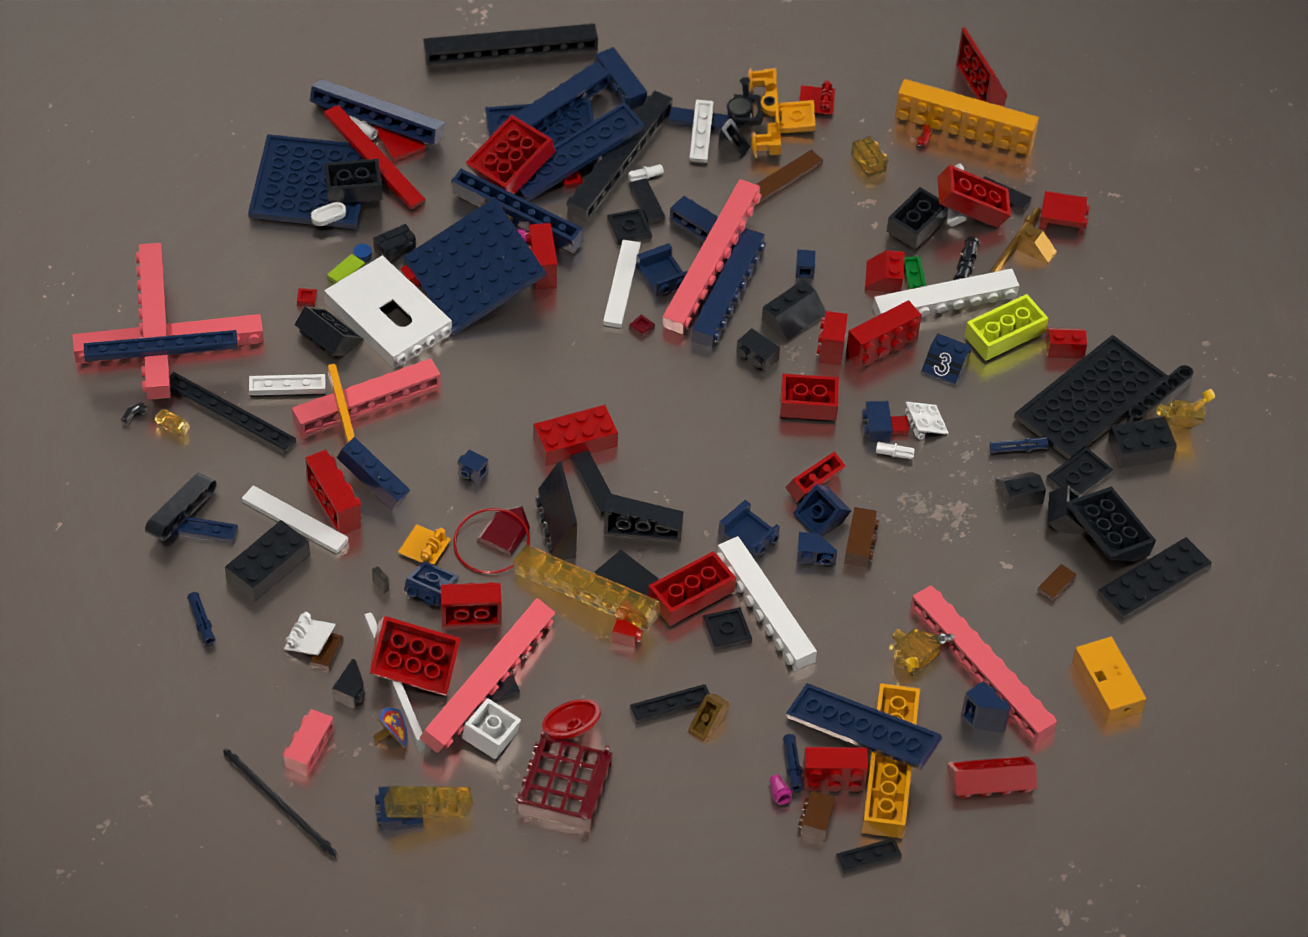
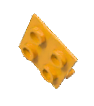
M416 524L398 553L420 563L427 561L435 565L451 538L446 537V531L443 528L432 531Z

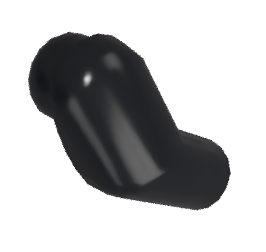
M143 402L135 403L127 408L121 417V421L124 424H129L137 412L143 415L148 410V407Z

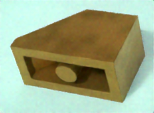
M1027 224L1018 235L1016 250L1047 265L1055 256L1056 249L1043 231Z
M715 693L706 695L688 730L701 739L706 740L723 721L731 703Z

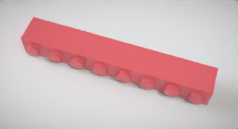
M428 359L343 389L349 417L353 418L441 386V374L432 359ZM333 393L292 408V418L301 436L340 422Z

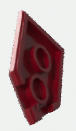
M523 506L505 509L518 515L524 521L528 530L530 529ZM496 511L478 536L477 541L511 556L526 535V531L517 518L508 513Z

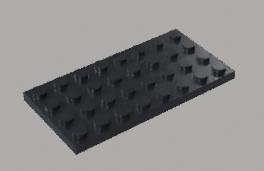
M1111 335L1017 410L1014 418L1038 437H1047L1048 444L1069 460L1111 428V425H1115L1128 414L1129 408L1168 375L1117 337Z

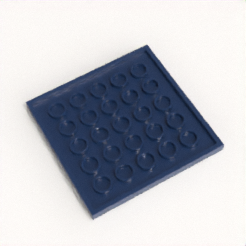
M267 134L248 211V218L313 224L311 213L315 209L328 205L324 163L364 159L348 142ZM362 202L342 203L346 207L345 217L324 225L356 229Z
M495 197L403 256L431 301L452 320L451 332L453 335H456L547 275Z

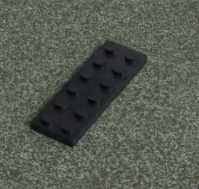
M1185 537L1098 590L1097 595L1122 620H1125L1211 567L1212 562Z

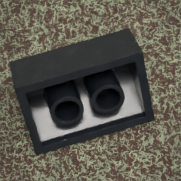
M802 280L764 305L761 321L785 342H788L825 317L826 310L816 290Z
M305 306L294 324L300 329L299 332L312 338V342L315 345L326 349L325 352L332 357H335V355H346L364 340V338L323 308Z

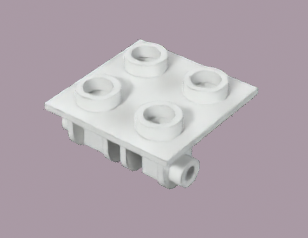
M905 402L907 406L905 415L909 420L911 428L914 429L916 438L919 440L923 439L927 432L949 434L936 405Z
M308 612L300 614L298 623L294 624L290 635L287 636L284 650L319 655L336 624L311 620V615Z

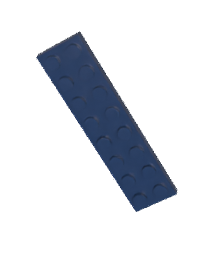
M623 102L554 145L555 153L518 192L525 200H532L645 129L644 123Z
M806 683L786 712L787 718L867 748L870 751L922 770L942 740L941 734L809 683Z

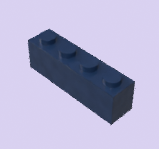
M612 47L596 53L595 62L610 72L611 90L619 97L621 104L625 102L631 110L643 106L648 91L616 49Z
M686 196L680 198L670 207V220L703 241L706 240L718 219V216Z
M355 437L339 452L337 459L392 511L410 492V489Z

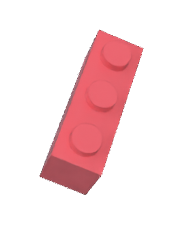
M311 709L309 714L303 717L301 728L299 731H295L290 747H286L284 750L285 768L308 776L334 730V718L332 716Z

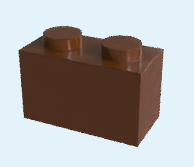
M811 791L810 798H805L803 810H806L805 815H801L798 827H801L800 836L825 842L834 809L835 796Z

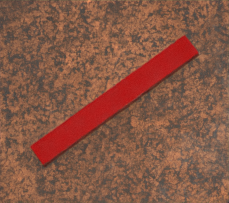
M339 105L324 111L323 116L364 160H379L382 180L410 210L425 203L426 199Z

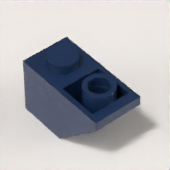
M799 532L797 562L836 565L837 550L819 533Z

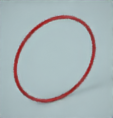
M487 508L470 514L459 524L453 539L454 551L459 561L470 570L483 574H496L513 568L524 558L530 545V534L524 521L515 513L500 508ZM486 511H501L514 516L522 523L527 534V545L522 556L515 563L501 570L483 571L469 566L462 560L456 547L457 534L461 526L476 514Z

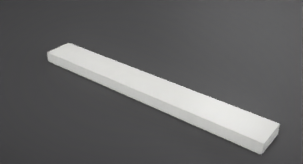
M370 612L364 614L365 627L374 645L378 626L373 614ZM388 679L417 751L424 750L425 743L419 739L422 731L402 683Z

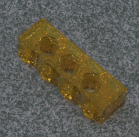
M390 786L384 798L387 817L466 818L473 806L470 787Z

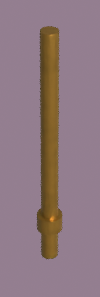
M1036 207L1031 215L1025 218L1023 226L989 273L997 272L1001 269L1016 248L1018 235L1027 224L1034 226L1036 223V218L1041 213L1040 208Z

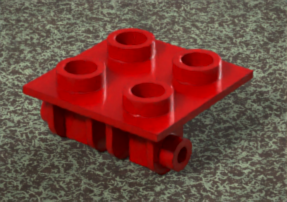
M829 80L824 81L822 87L801 85L799 101L814 100V113L833 115L835 88H832V83Z

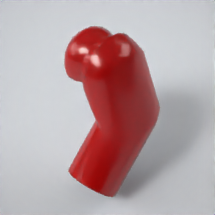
M928 124L922 126L923 137H917L918 146L925 147L928 145L932 135L931 127Z

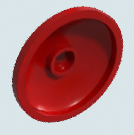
M577 699L563 703L545 716L542 722V729L547 730L546 736L558 740L580 737L597 724L601 716V709L597 702L589 699Z

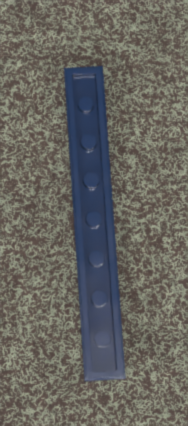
M229 330L84 343L85 362L238 349L237 331Z

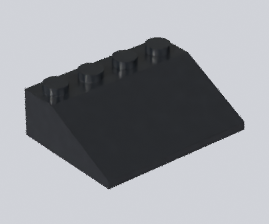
M561 461L557 462L538 488V497H535L536 507L541 510L539 512L540 523H544L545 526L543 527V536L549 542L546 543L547 552L552 555L553 562L576 558L577 519Z
M1112 486L1066 502L1065 505L1109 559L1136 561L1150 556L1156 539Z

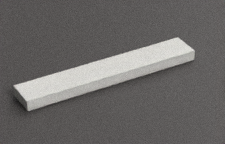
M622 241L603 320L604 326L622 328L636 268V256L639 254L641 242Z
M254 485L242 497V502L277 522L282 520L299 534L336 554L348 542L347 536Z

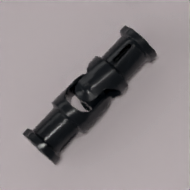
M968 236L964 240L965 247L961 250V256L956 268L957 274L954 276L953 281L968 278L973 271L977 257L976 251L980 247V240L974 236Z

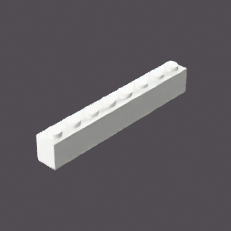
M1007 269L874 297L872 309L875 316H878L909 300L922 314V317L934 313H943L954 309L959 310L963 307L978 306L987 302L993 303L997 300L1011 299L1017 296L1019 283L1013 269Z
M735 537L719 544L717 555L736 577L735 586L737 591L743 594L747 606L753 609L756 619L762 622L766 634L772 637L777 650H781L786 663L791 665L794 671L815 663L817 650L741 539Z

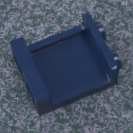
M669 243L636 256V268L656 297L678 289L688 272H683L673 258L672 247Z
M744 500L719 521L718 534L726 540L739 537L751 556L755 558L757 555H762L771 543L774 544L779 539L780 526L777 524L773 527L768 525L750 511L751 504Z

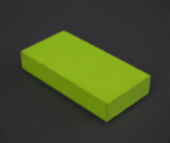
M351 254L327 274V279L336 284L364 267L365 262Z

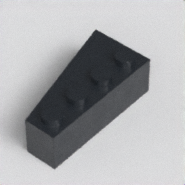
M607 493L604 535L681 542L684 511Z

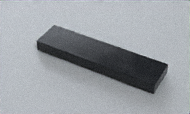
M589 450L571 455V461L600 516H603L605 514L607 493L612 494Z
M706 684L630 704V711L635 723L640 724L698 708L705 696L710 693Z

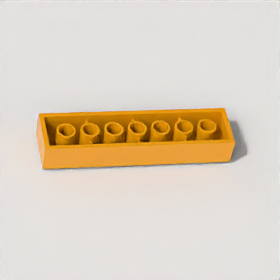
M904 79L898 92L895 118L919 125L928 124L931 128L1028 156L1035 142L1039 117L907 79Z
M880 683L876 709L916 724L920 689ZM871 751L862 833L903 839L911 766Z

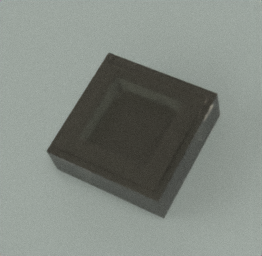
M380 567L373 568L372 581L383 594L388 592L390 589L389 578Z

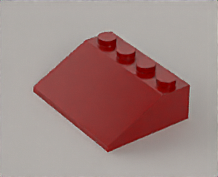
M962 28L956 62L957 68L978 100L1005 107L1007 99L1006 90L1003 89L999 79L966 28Z
M511 115L465 164L480 178L515 194L555 153V149L550 137Z
M383 616L378 623L374 639L369 674L446 696L461 638Z

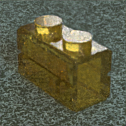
M869 136L852 143L851 153L868 177L884 173L887 170L888 157L885 153L881 152L879 143L874 142L872 137Z

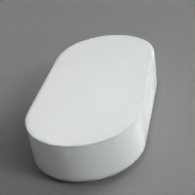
M334 202L315 209L311 213L312 223L317 226H324L340 220L346 215V207L340 202Z

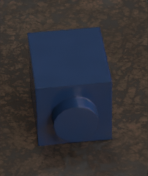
M797 249L795 278L814 279L816 251Z

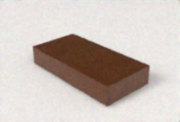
M1060 564L1038 587L1037 591L1053 602L1076 579L1077 574L1063 564Z
M331 633L319 655L312 656L310 666L329 671L343 642V636Z

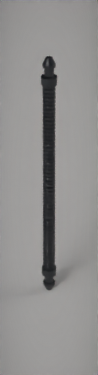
M225 748L223 750L224 756L229 758V762L242 771L248 779L320 845L323 851H327L333 857L337 855L336 849L331 847V843L321 837L316 830L305 822L300 815L243 763L237 754H233L230 749Z

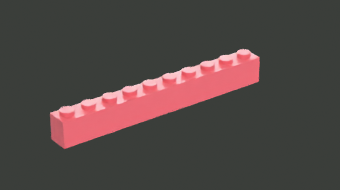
M739 179L665 311L663 327L684 334L686 329L691 327L694 314L697 315L700 310V303L707 298L709 287L714 285L717 273L722 271L725 258H729L732 246L736 245L739 239L740 231H744L748 217L751 218L754 212L755 204H759L761 200L759 185Z
M161 243L139 244V252H136V263H140V266H136L137 277L141 279L137 280L138 291H141V294H138V304L142 305V308H138L139 320L143 319V322L139 323L140 334H143V337L140 338L167 336ZM168 355L141 357V363H145V366H141L142 377H146V380L142 381L143 392H147V399L171 398Z
M260 314L167 324V336L236 330L238 346L264 343ZM139 327L72 334L75 362L87 363L84 359V343L136 339L143 337V334H140Z
M930 585L913 595L911 608L937 636L939 634H954V639L950 642L946 641L944 644L979 683L984 681L995 690L1002 700L1008 703L1010 707L1009 715L1035 744L1055 732L1057 721L1054 715L1043 707L1042 702L1031 694L1029 688L1018 680L1016 674L1005 666L1004 661L993 653L991 647L981 640L979 634L970 628L967 621L958 615L954 607L946 602L938 590H935Z
M536 598L424 730L419 739L437 753L442 748L447 750L454 741L452 736L454 734L458 736L465 727L463 723L468 721L475 713L474 710L486 701L485 697L488 694L492 696L499 688L497 685L499 680L502 683L510 674L508 672L510 667L515 669L521 661L519 659L521 654L526 656L531 650V642L537 643L543 635L541 633L542 629L544 628L547 631L554 621L551 618L556 612Z

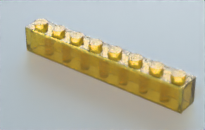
M525 545L513 560L515 573L520 577L528 578L536 584H542L553 591L563 593L569 598L577 599L588 606L591 605L604 613L612 614L618 619L626 620L637 627L649 630L661 614L658 600L528 545Z

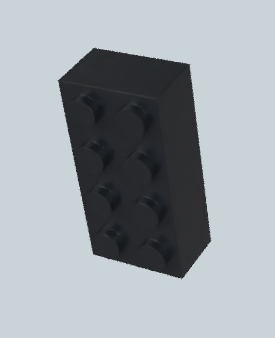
M280 520L225 566L226 581L255 602L310 556L309 541Z

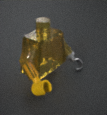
M1209 389L1202 393L1204 399L1199 398L1193 402L1174 400L1167 405L1159 404L1157 415L1164 416L1168 425L1191 429L1204 422L1205 403L1212 401L1215 395L1213 390Z
M897 629L892 635V638L896 641L894 658L897 667L907 669L912 676L916 675L940 655L941 644L946 641H952L955 637L954 634H932L918 629H913L905 634L902 630Z

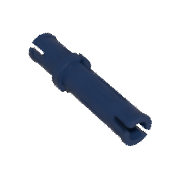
M1025 437V439L990 442V453L1025 450L1026 452H1031V450L1048 449L1047 437L1032 439ZM1033 443L1036 444V445H1024V446H1021V444H1033ZM1016 445V446H1013V447H1001V446Z
M192 592L188 594L187 599L197 623L196 629L201 634L203 644L212 645L216 640L211 629V621L206 616L199 593Z
M786 734L783 738L788 766L786 773L790 779L791 791L799 792L803 790L804 786L801 776L803 770L799 764L796 737L794 734Z

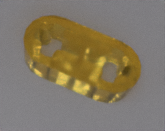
M161 409L155 416V421L158 425L179 436H184L190 429V425L185 419L165 409Z

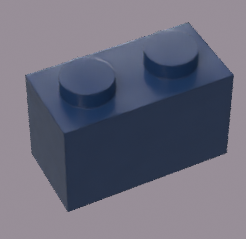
M866 401L865 409H862V420H865L866 423L863 426L864 435H867L868 443L891 442L892 424L889 402Z

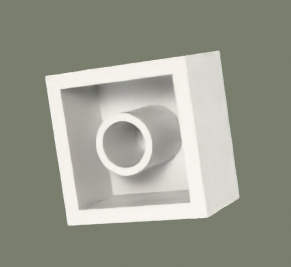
M487 698L465 724L462 739L493 759H496L518 733L521 719Z

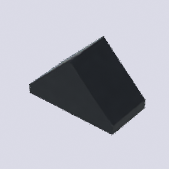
M729 119L719 130V148L740 158L751 147L732 119Z

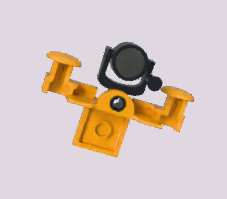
M750 68L748 76L740 79L743 95L734 94V98L730 99L727 103L728 120L732 119L738 129L761 125L764 117L776 116V123H767L768 134L756 135L755 132L752 133L751 149L755 158H757V152L769 151V155L782 154L781 133L816 131L814 100L779 103L776 68L752 71V68ZM765 87L766 94L762 98L759 95H750V93L754 94L753 88ZM752 103L757 106V115L754 118Z

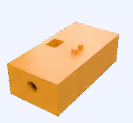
M1112 636L1075 648L1072 661L1106 723L1143 712L1146 697Z

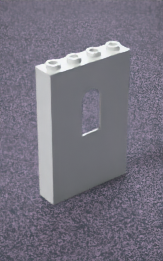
M383 255L324 290L325 303L358 335L364 338V341L393 369L403 365L410 358L419 355L423 350L433 346L436 342L448 337L452 333V320ZM393 300L412 318V322L406 327H399L379 308Z

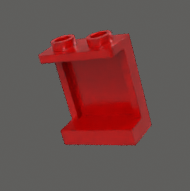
M1045 191L1039 229L1046 230L1047 223L1078 227V234L1082 235L1083 228L1087 229L1088 218H1085V215H1089L1090 205H1087L1088 197Z

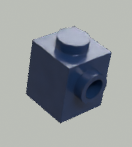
M470 449L465 455H461L458 460L459 474L466 479L479 483L488 472V459Z

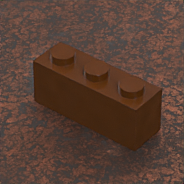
M854 507L844 564L867 568L868 560H873L874 549H871V545L875 546L877 534L873 533L874 530H878L880 519L876 518V510Z

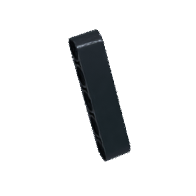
M1181 365L1129 408L1126 423L1152 419L1190 387L1194 373L1193 369L1187 365Z
M201 473L195 474L147 521L145 533L162 541L166 540L213 494L217 486L216 480Z

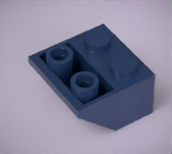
M983 681L965 693L961 716L974 729L1003 733L1006 730L1010 707L1005 700H1002L991 686H988Z

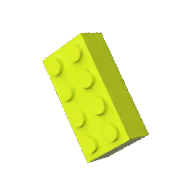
M1026 294L968 321L964 337L983 359L987 361L1046 333L1048 317Z

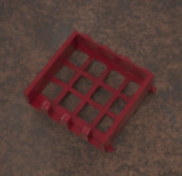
M542 730L540 741L534 745V758H530L528 763V776L524 775L521 787H523V790L518 792L516 797L518 813L590 831L591 818L597 809L598 796L602 794L603 781L607 779L608 766H612L613 752H609L610 746L607 745L604 751L546 737L547 730ZM543 750L550 751V752H554V753H558V754H557V755H553V754L545 753V752H543ZM562 755L574 757L576 760L562 757ZM541 757L555 760L552 771L537 768ZM581 759H582V760H586V761H590V762H594L595 765L589 764V763H585V762H581ZM559 762L574 765L571 776L556 773ZM578 766L593 770L589 781L575 777ZM535 773L550 776L546 787L532 784ZM554 777L569 781L565 792L551 789ZM573 782L587 786L584 797L570 794ZM530 789L544 792L541 804L526 800ZM549 794L563 797L560 808L545 805ZM568 798L582 802L579 813L564 810Z

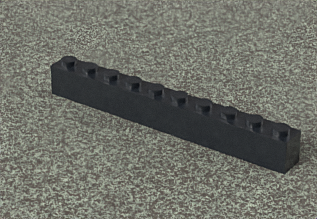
M595 23L423 38L426 65L598 50V35Z
M655 90L650 96L646 97L643 106H640L636 112L637 117L644 123L645 129L602 155L601 160L595 163L591 173L585 176L584 182L577 186L574 195L568 198L566 203L568 215L584 222L588 221L670 114L673 105L672 97Z

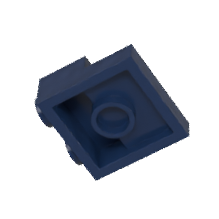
M423 561L406 578L404 591L410 597H419L429 605L439 606L441 604V585L456 584L459 575Z
M399 785L379 787V793H375L376 806L380 805V811H376L377 823H381L382 831L423 828L420 788L400 790Z

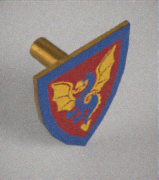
M387 707L380 712L377 719L384 728L373 735V738L376 742H379L391 734L404 749L408 736L403 716L400 710Z

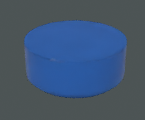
M358 244L353 249V255L362 261H367L372 256V249L367 244Z

